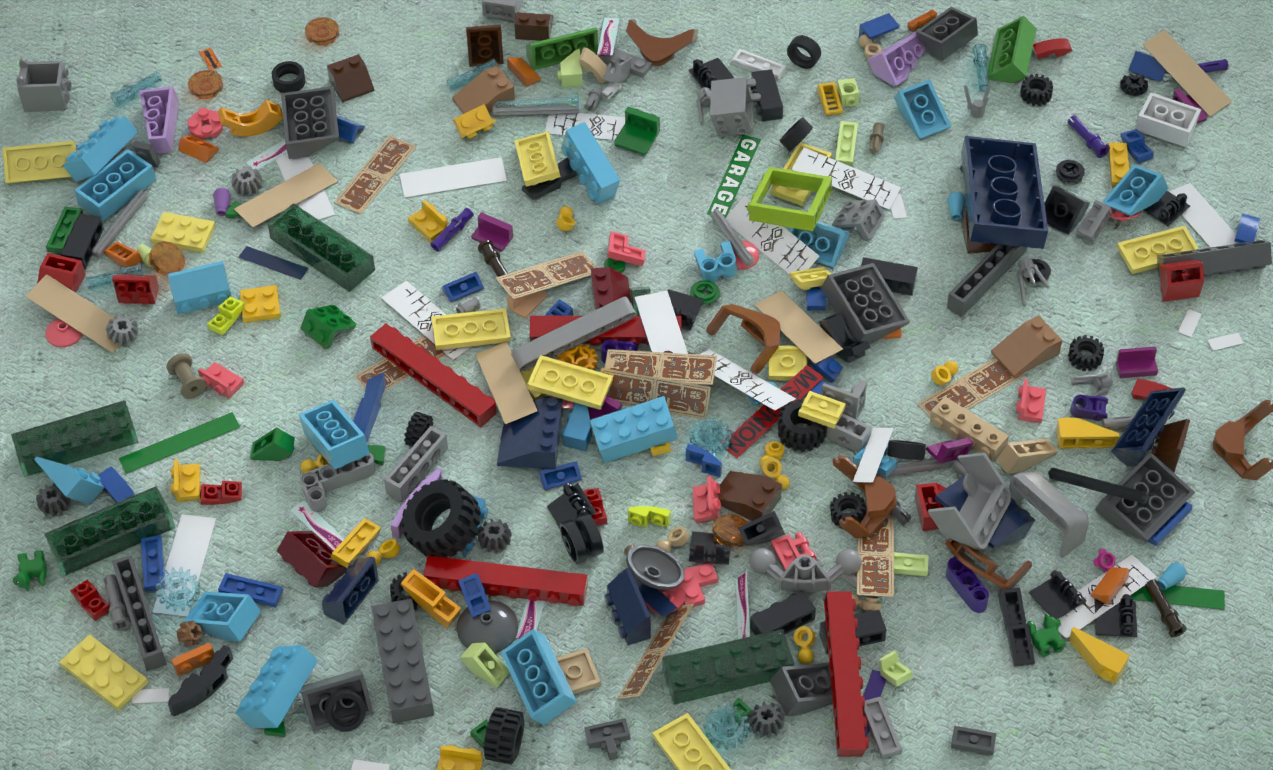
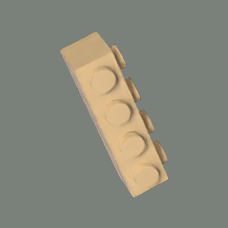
M944 397L931 410L930 423L957 440L970 438L974 442L971 448L978 453L985 452L993 462L1008 443L1009 436L947 397Z

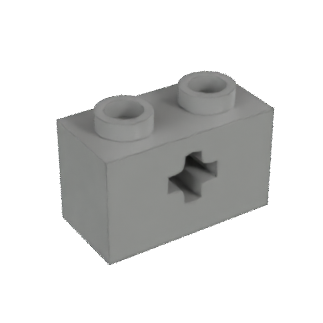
M842 414L835 429L828 427L827 438L858 453L867 445L872 427Z

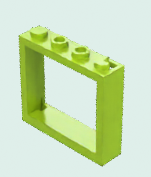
M769 167L767 172L763 173L762 181L757 185V191L753 192L752 201L748 202L749 221L814 231L832 193V177ZM771 184L817 192L808 212L761 204Z

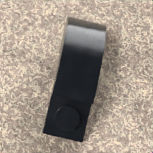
M833 314L818 321L820 327L843 348V350L836 354L845 362L850 363L865 356V350L871 348L868 341H858L852 336L842 314Z

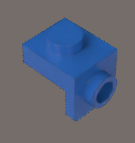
M831 356L817 363L813 361L811 363L812 369L816 372L818 371L831 383L837 379L844 368Z

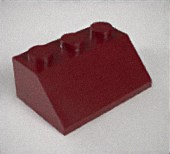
M610 267L591 269V285L595 310L622 297H627L632 305L627 276Z
M288 531L277 549L282 559L291 564L295 571L303 575L308 580V583L315 588L328 587L347 570L346 567L331 559V554L334 550L313 531Z

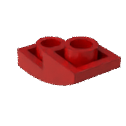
M1065 38L1050 39L1033 44L1038 60L1053 53L1058 58L1073 52L1069 40Z
M1137 379L1131 395L1134 399L1146 400L1151 391L1173 388L1157 382Z
M222 481L221 485L201 484L200 505L226 504L242 500V482Z
M599 488L584 490L585 495L596 511L591 516L596 526L608 524Z
M88 580L70 590L77 602L94 621L109 613L110 605L99 595L98 590Z

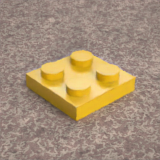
M277 285L240 290V299L245 304L242 310L243 323L281 318Z

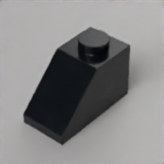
M775 511L738 527L746 546L767 543L785 535Z

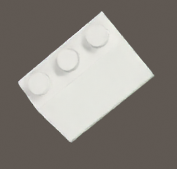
M1150 92L1138 116L1136 129L1139 132L1187 147L1201 109Z

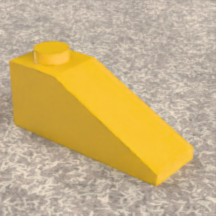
M1065 417L1058 418L1057 421L1058 449L1114 448L1120 437L1117 432L1079 418Z
M1073 627L1069 638L1070 643L1097 675L1101 676L1105 681L1116 684L1127 666L1130 655Z

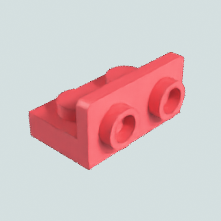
M216 362L207 370L203 368L198 370L199 377L206 381L207 387L213 388L219 395H224L228 398H231L244 385L243 378Z
M1024 379L1023 386L1019 385L1018 397H1021V401L1017 400L1015 411L1019 412L1018 420L1042 423L1046 389L1027 386L1028 379Z
M711 476L707 477V484L693 487L694 520L697 524L719 518V510H721V503L718 499L720 486Z

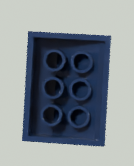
M1182 387L1151 391L1111 453L1127 467L1137 466L1144 459L1146 452L1153 447L1154 440L1162 433L1168 419L1174 415V410L1186 389Z
M543 397L534 400L537 412L507 424L503 422L497 466L556 469L563 420V399Z
M965 475L937 494L934 499L945 508L956 507L960 512L968 497L967 492L963 488ZM1011 498L988 545L994 549L1024 539L1035 519L1030 516L1027 510L1022 509Z

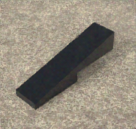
M567 157L558 163L561 177L527 187L524 185L522 186V191L532 200H535L561 188L562 182L578 174L576 170L574 171L571 168Z
M1000 589L998 599L1013 665H1034L1033 648L1029 625L1026 624L1021 589Z

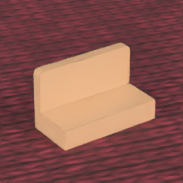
M543 290L516 299L508 295L507 306L510 311L526 319L548 295Z

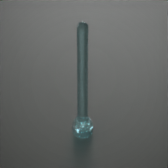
M571 93L568 97L497 101L495 107L511 108L558 104L579 107V93Z

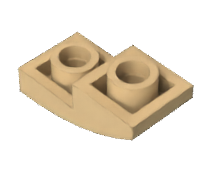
M583 48L579 57L581 66H583L586 73L593 72L599 84L606 83V80H603V76L606 74V64L588 48Z

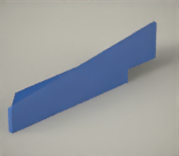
M383 373L367 380L364 398L361 399L353 420L365 435L366 442H368L379 413L380 401L386 388Z

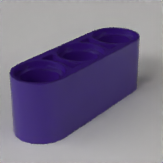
M957 557L949 559L946 569L947 580L973 612H984L989 600L988 590L974 572L961 563Z

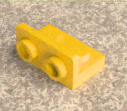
M485 104L452 119L461 139L466 136L470 139L478 135L477 131L481 129L485 132L493 128L492 124L496 122L495 119H491Z
M426 200L422 201V209L408 217V222L430 242H433L447 228L448 220L446 216L440 214L434 205L429 204Z
M174 459V467H171L172 479L174 478V483H171V494H175L177 502L200 500V464L180 465L178 459Z
M454 745L440 746V759L437 770H482V751L475 748H458Z

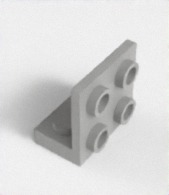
M482 0L483 16L515 21L516 13L519 12L523 0Z
M877 200L848 201L836 216L832 226L837 228L856 227L863 240H870L884 219L885 214Z
M860 379L857 386L854 385L851 392L824 383L821 395L845 403L843 414L857 420L865 406L867 382Z

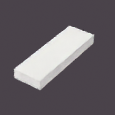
M741 49L738 50L732 59L733 65L752 72L772 69L776 81H779L786 71L785 65Z

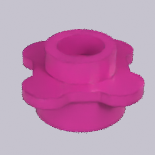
M1100 549L1098 551L1099 555L1094 559L1093 563L1096 567L1102 568L1103 572H1106L1114 566L1116 558L1112 553L1107 552L1106 549Z

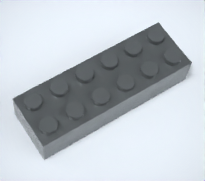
M412 598L371 606L393 724L434 716Z

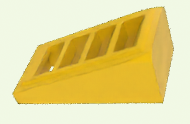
M836 83L818 84L817 94L825 115L843 114Z

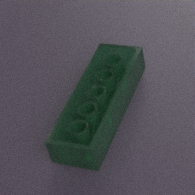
M294 203L268 224L271 240L349 292L375 271L373 255Z
M125 400L11 434L24 477L44 472L34 460L36 457L67 465L139 443Z
M155 486L49 531L44 535L62 576H66L140 544L141 538L158 536L175 529V524L167 504L158 487Z
M783 629L662 658V670L673 705L768 683L781 667L794 666L795 664Z

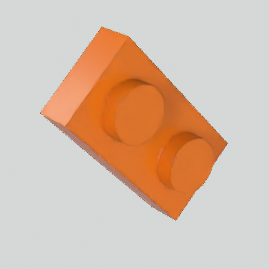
M209 642L171 659L177 676L187 674L197 667L209 664L214 655V650Z

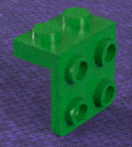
M627 107L625 110V124L614 140L615 146L646 155L660 132V117L640 111L639 109Z
M328 305L307 310L300 329L324 349L331 347L336 332L353 329L356 327V323L351 317L340 311L337 306Z

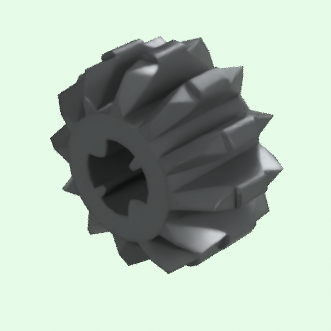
M55 483L50 487L46 485L45 489H39V494L36 495L38 509L45 516L50 514L53 517L55 513L61 515L62 510L68 511V505L71 504V499L66 497Z
M491 519L490 523L484 521L483 526L479 527L477 537L482 549L487 548L488 552L495 550L498 553L499 549L505 550L506 545H510L511 530L507 523L502 524L501 519L497 522Z
M763 702L762 706L756 704L754 710L750 711L749 725L752 727L753 733L759 732L760 738L764 734H767L768 738L771 737V733L778 735L779 729L784 727V713H781L780 706L774 708L773 702L770 705H766Z

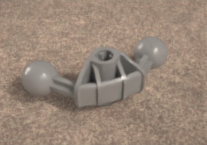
M759 548L751 554L749 563L752 570L756 573L769 574L779 583L781 590H789L796 593L801 591L816 593L823 590L829 591L831 584L843 574L851 575L856 573L861 567L862 560L857 551L844 549L837 555L836 565L825 572L820 564L811 556L801 555L784 572L775 565V557L770 550Z

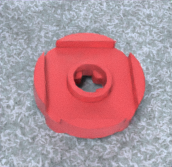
M200 108L187 122L190 134L202 140H206L207 137L216 138L224 129V126L220 123L218 113L207 108Z

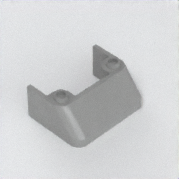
M985 452L959 455L958 460L967 472L963 480V488L967 492L968 497L960 512L956 507L929 509L928 513L944 536L974 549H984L987 547L1011 501V492Z
M1021 472L1011 477L1009 490L1011 498L1016 501V504L1025 498L1064 533L1059 555L1061 558H1064L1085 542L1089 525L1088 515L1084 511L1079 510L1046 481L1042 474L1037 472Z

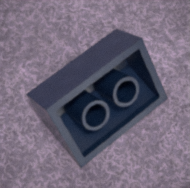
M374 557L357 559L353 565L347 568L342 579L335 583L334 589L322 600L324 615L343 625L348 621L379 581Z
M626 568L607 585V594L604 595L607 606H611L613 610L611 611L613 621L619 624L618 631L621 639L625 638L627 645H631L651 638V616L630 568Z

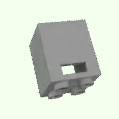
M21 58L19 60L20 72L16 82L24 112L65 111L67 103H70L69 91L72 90L71 80H68V68H65L64 62H27L26 59Z
M742 77L711 81L710 117L718 136L752 132L753 102L761 100L759 93L752 94L750 90L751 86L756 85L755 79Z

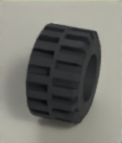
M797 399L795 402H788V406L784 405L782 410H780L778 437L782 444L785 443L787 448L792 447L793 451H797V449L801 450V452H805L807 449L812 451L813 447L818 448L820 443L824 442L827 426L798 416V411L801 409L804 401ZM803 423L809 425V427H798L796 424Z
M500 707L494 709L490 716L484 739V756L486 760L513 764L518 756L523 738V712Z

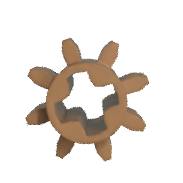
M194 620L180 623L181 628L176 631L178 641L184 643L185 647L199 644L198 639L203 636L201 626L195 624Z

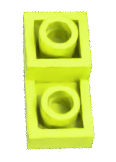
M230 296L218 307L219 313L207 323L208 329L220 335L225 334L245 306L244 302Z
M652 506L630 507L628 509V522L647 528L649 522L657 526L669 527L671 510Z

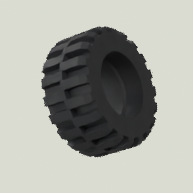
M441 479L440 481H432L429 485L425 484L406 503L407 508L403 510L402 514L404 516L402 519V532L406 540L426 557L428 555L446 558L448 556L453 557L457 555V552L465 550V546L468 543L471 544L474 534L476 535L479 528L477 526L480 525L481 521L479 516L481 511L478 502L455 481ZM450 509L446 521L438 528L432 530L437 517Z

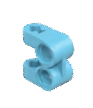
M730 241L720 243L722 254L718 256V259L706 257L703 248L694 250L695 259L703 280L715 282L720 276L730 278L736 275L738 271L736 257Z

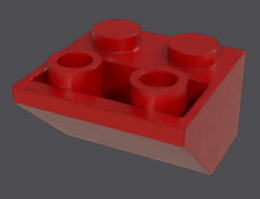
M47 253L39 269L38 282L47 274L76 293L86 275L81 260Z
M1189 260L1159 265L1163 302L1200 296L1204 284L1202 262Z
M118 274L112 277L118 303L144 305L156 303L159 290L156 275Z
M938 483L916 485L915 503L922 531L939 529L928 513L929 509L945 508L934 499L937 494L946 489V487Z

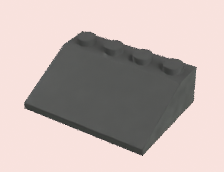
M334 86L281 93L285 144L289 159L307 157L339 140Z
M874 263L830 274L821 286L822 292L835 313L842 314L848 330L858 341H868L869 344L910 323V320Z
M1150 452L1118 483V485L1147 492L1149 501L1146 504L1107 494L1095 508V511L1110 524L1147 542L1195 491Z

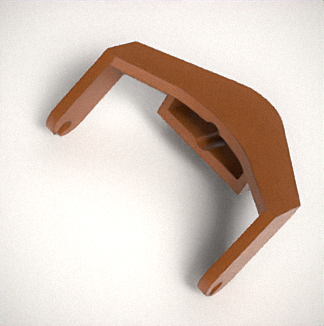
M631 19L628 21L626 33L640 49V53L646 61L651 62L652 66H662L674 59L676 52L697 41L698 29H690L670 38H659L644 32L636 24V20Z
M729 304L722 306L708 325L706 332L710 335L716 334L730 314L743 319L741 326L763 346H766L750 368L752 373H760L780 345V323L772 316L738 305Z
M1271 400L1261 402L1236 422L1228 421L1216 430L1213 449L1242 479L1258 480L1273 469V460L1269 462V458H1263L1251 467L1244 457V437L1261 420L1273 412Z
M838 456V460L833 458V466L853 482L858 467L845 456ZM875 477L873 482H853L866 496V515L861 523L852 517H845V521L840 519L839 522L840 527L854 538L871 536L897 504L895 488L881 477Z
M950 538L945 543L961 563L1003 589L1013 588L1032 567V562L1028 560L1009 580H1006L995 573L999 565L978 549L971 548L962 543L959 544ZM967 551L974 558L989 566L987 570L982 568L980 565H976L975 561L968 557L964 552Z

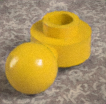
M563 206L559 210L556 224L562 231H571L576 224L572 218L573 210L571 207Z
M947 361L944 366H937L931 372L932 380L940 386L945 385L951 380V376L958 372V364L955 361Z
M771 441L766 444L765 456L761 457L759 461L760 467L767 458H776L778 460L783 458L785 449L780 442ZM772 464L768 465V470L773 469Z
M320 454L316 461L311 459L303 460L300 468L303 473H306L329 463Z
M776 458L765 459L761 464L763 475L769 478L774 477L776 482L782 484V491L786 490L790 485V480L787 476L780 474L782 470L780 461ZM769 464L773 465L772 471H769L767 468Z
M389 539L381 544L379 551H370L366 554V557H374L377 566L383 557H396L399 553L400 545L396 539Z
M807 626L799 627L794 633V641L801 647L797 657L802 664H810L814 659V653L809 647L814 644L816 635ZM808 635V639L804 641V637Z

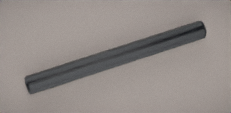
M1054 467L1048 471L1049 478L1142 504H1146L1149 501L1148 493Z

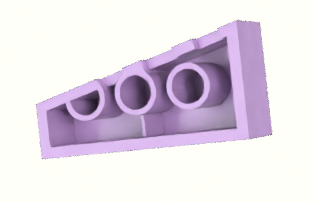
M173 86L139 90L151 145L156 154L172 152L179 100Z

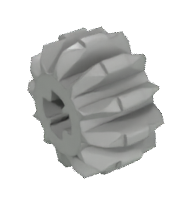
M243 166L242 170L236 169V173L232 174V187L237 194L241 193L243 196L249 194L251 196L252 193H257L258 189H261L262 176L257 169H252L251 166L245 169Z
M124 314L120 318L115 315L114 319H110L106 326L107 338L112 339L113 344L119 342L120 347L123 343L129 346L130 341L135 342L139 331L137 322L133 321L131 316L125 318Z

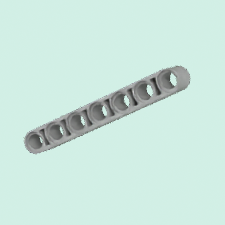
M622 297L516 348L511 353V356L519 370L526 371L536 365L540 355L553 358L631 320L636 316V312L628 298Z

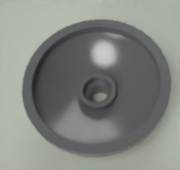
M638 545L633 547L626 557V563L632 575L648 587L658 590H670L680 586L684 579L685 572L682 564L675 556L662 548L652 545Z
M488 600L491 610L473 618L467 607L461 613L457 622L459 640L467 649L472 643H486L495 654L501 652L514 642L518 633V620L513 610L506 604Z

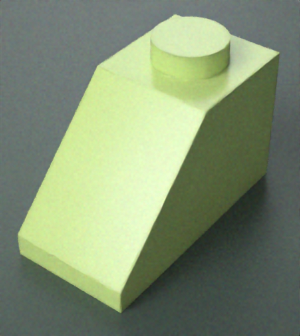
M576 49L560 63V70H557L558 81L562 83V88L583 86L582 67L579 62L580 49Z
M472 643L460 657L472 673L494 687H498L510 673L486 643Z

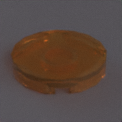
M327 17L313 19L305 27L306 38L309 42H314L319 46L333 43L335 38L339 36V25L336 21Z
M202 70L190 77L188 88L190 93L196 95L197 98L209 99L217 96V93L222 91L223 80L221 75L215 71Z
M158 242L149 252L151 265L153 264L155 270L163 276L182 271L184 268L185 257L182 251L171 242Z
M735 514L720 515L713 523V536L720 544H727L730 547H733V545L743 547L746 544L738 527L749 522Z

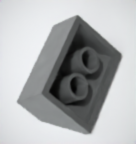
M950 7L917 30L916 35L930 55L944 60L978 35L977 18Z
M361 669L303 685L301 694L312 731L331 726L325 715V704L327 699L339 690L348 689L356 692L362 698L366 707L365 716L374 713ZM348 698L337 701L333 707L334 718L342 723L353 720L357 715L356 703Z

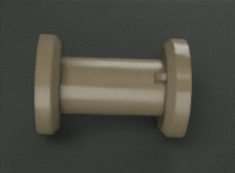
M181 353L173 356L168 361L166 369L169 374L177 375L183 384L180 388L182 396L186 399H192L205 391L207 383L202 377H196L190 368L193 362L190 355Z

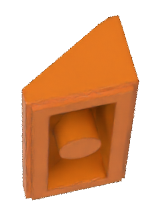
M507 58L508 68L526 87L541 80L523 58Z
M188 135L180 138L178 150L207 163L219 151V148L193 135Z
M1111 567L1090 596L1109 605L1129 578V569Z

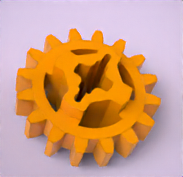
M582 343L557 355V360L587 369L594 370L598 366V355L595 354V349L590 350L589 344L584 347Z

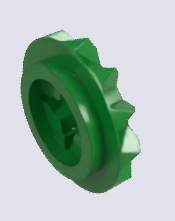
M702 280L692 285L690 295L703 299L702 305L706 303L710 305L720 297V290L714 282ZM705 289H706V290H707L706 296H702V294L705 292Z

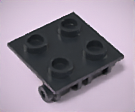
M719 58L704 64L702 60L696 59L693 61V68L688 70L701 88L707 87L710 90L711 81L734 78Z
M1166 191L1158 202L1143 209V211L1169 226L1190 208V205L1186 203L1187 195L1185 193H1180L1176 197L1169 191Z
M668 289L675 316H681V328L691 331L703 299Z
M566 483L563 486L564 493L547 505L559 528L560 523L569 519L575 522L576 517L581 514L588 513L592 516L596 513L579 483L576 485Z
M692 531L689 561L729 565L732 535Z
M1057 570L1051 572V579L1029 591V594L1050 616L1056 619L1061 618L1087 601L1074 588V585Z
M1129 594L1123 595L1117 605L1095 619L1096 635L1137 637L1136 601H1133ZM1094 599L1095 613L1105 603L1097 599Z

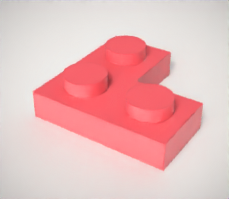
M610 232L607 257L613 260L625 261L632 265L643 266L645 250L628 246V235Z
M705 563L684 569L685 576L681 583L686 596L684 605L694 603L692 607L705 604V598L700 587L718 583V576L713 563Z

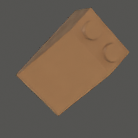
M496 65L482 71L455 94L452 100L463 114L485 104L490 113L495 105H508L515 102L514 86Z
M1038 315L1018 327L993 348L991 353L1015 378L1059 355L1062 339Z

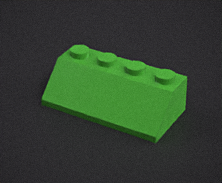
M1025 16L997 29L986 76L989 80L1015 83L1027 76L1037 28Z
M597 27L526 44V56L531 68L537 70L560 64L576 49H580V56L583 48H588L597 55L598 29Z

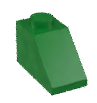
M276 427L252 443L250 459L281 461L293 453L295 437Z

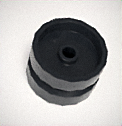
M588 513L577 516L575 522L569 519L560 523L563 543L574 563L579 564L586 561L588 554L591 557L603 554L602 538L594 520Z

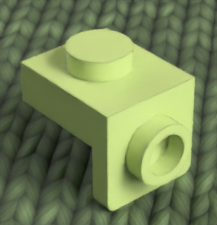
M892 651L879 659L880 675L896 687L913 678L912 671L898 661V653L896 651Z

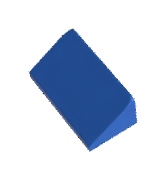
M477 271L441 287L450 303L484 289Z
M577 461L557 466L556 469H545L538 472L544 490L582 480Z

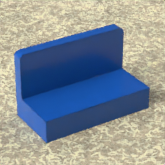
M888 13L860 24L859 37L866 34L869 39H873L899 29V24Z
M1135 51L1129 67L1131 72L1160 82L1166 72V69L1153 56Z
M337 115L339 138L355 142L358 129H364L365 126Z

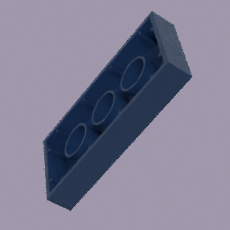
M965 136L961 158L970 241L1044 249L1048 226L1036 143Z

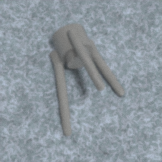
M990 83L987 85L983 100L977 99L973 103H971L968 87L964 85L967 109L971 110L970 113L975 118H982L985 114V107L991 88Z
M707 87L700 89L697 93L699 99L696 102L698 104L701 125L703 124L702 104L709 106L711 101V90Z
M1025 258L1018 262L1020 270L1017 273L1019 275L1023 306L1026 305L1023 276L1030 278L1032 284L1035 285L1036 282L1033 275L1036 273L1047 289L1050 288L1037 265L1033 264L1031 258Z
M1109 372L1074 376V380L1071 381L1072 384L1093 381L1094 387L1100 390L1091 396H1099L1109 392L1108 387L1113 385Z

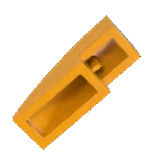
M415 569L401 582V586L416 603L446 629L459 616L461 607L447 598L445 591Z

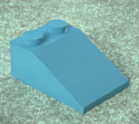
M930 79L900 90L894 96L901 115L919 140L951 128V124Z
M1134 164L1102 203L1110 206L1113 210L1132 216L1158 202L1169 188L1162 174Z
M40 457L34 459L68 498L90 505L105 488L100 483V477L93 472L87 473L82 468L76 469Z
M205 591L184 622L194 620L195 624L201 626L203 632L225 641L240 642L261 611L250 595Z

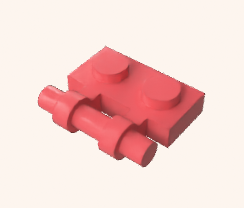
M802 532L796 533V540L793 541L790 535L771 540V547L784 572L801 555H809L815 560L817 558L814 551H811L809 548V541L803 536ZM797 549H801L803 554H799Z

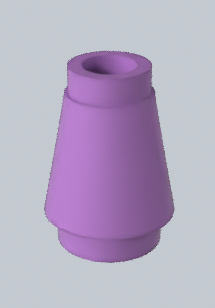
M218 188L213 193L215 210L218 216H225L228 210L231 194L226 188Z

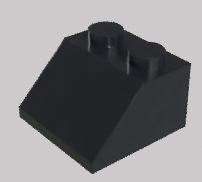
M1053 186L1044 203L1047 224L1070 235L1083 219L1090 202L1061 187Z

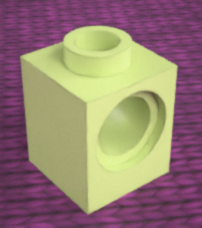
M855 78L837 80V91L842 107L859 105V90Z

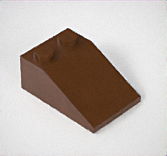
M501 24L466 27L469 67L504 64Z
M730 471L719 485L720 493L718 494V499L722 507L754 521L772 512L781 499L782 484L766 476Z

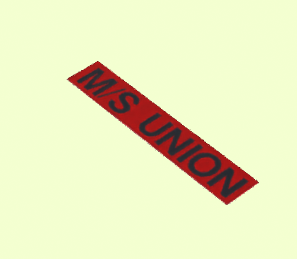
M806 365L780 390L796 398L795 400L801 399L824 377ZM764 404L720 446L738 458L778 421L779 412L782 410V407L773 410Z

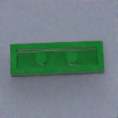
M64 207L46 245L47 252L61 253L62 248H65L67 237L73 230L74 221L78 219L80 214H83L82 208Z

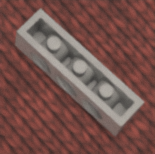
M430 426L384 479L386 494L402 502L448 449L447 434Z

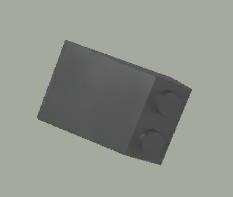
M829 663L784 666L770 680L786 716L805 714L833 704Z

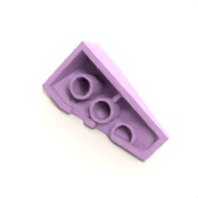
M916 32L867 60L874 75L892 86H897L908 78V73L915 67V62L923 55L926 48L916 35Z

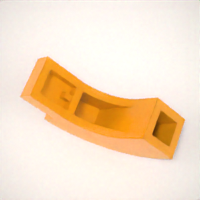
M265 100L255 111L246 114L235 113L223 107L217 111L220 123L225 127H229L232 135L243 137L267 132L283 119L280 105L269 100Z

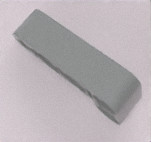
M370 453L341 468L333 469L328 464L304 473L300 480L303 494L310 509L314 512L323 511L327 506L326 492L372 476L375 473L374 457Z

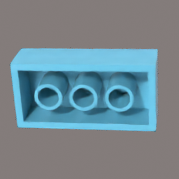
M125 115L119 118L115 116L110 121L105 120L99 125L97 131L95 130L88 135L89 139L77 146L78 150L76 152H72L66 157L67 161L63 164V167L75 182L94 176L138 131Z
M583 122L567 129L561 150L563 155L568 157L571 168L574 171L576 170L579 175L580 183L585 185L589 198L594 200L597 205L615 197L620 179L587 124Z
M127 149L74 191L78 205L92 215L101 217L103 222L132 200L139 190L143 191L155 182L156 178L153 166Z
M664 396L590 420L604 463L678 439Z
M335 400L299 414L304 434L333 469L341 468L370 454L365 435Z
M532 629L501 651L531 719L545 725L577 702L545 635Z
M303 645L276 647L270 653V658L266 664L260 669V674L251 684L250 690L245 698L241 700L239 708L235 713L250 728H278L318 660Z

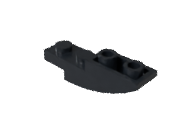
M223 645L220 650L214 653L211 662L201 670L200 676L192 672L182 682L181 688L169 699L168 706L171 715L177 716L196 707L223 685L228 679L226 668L233 660L231 648Z

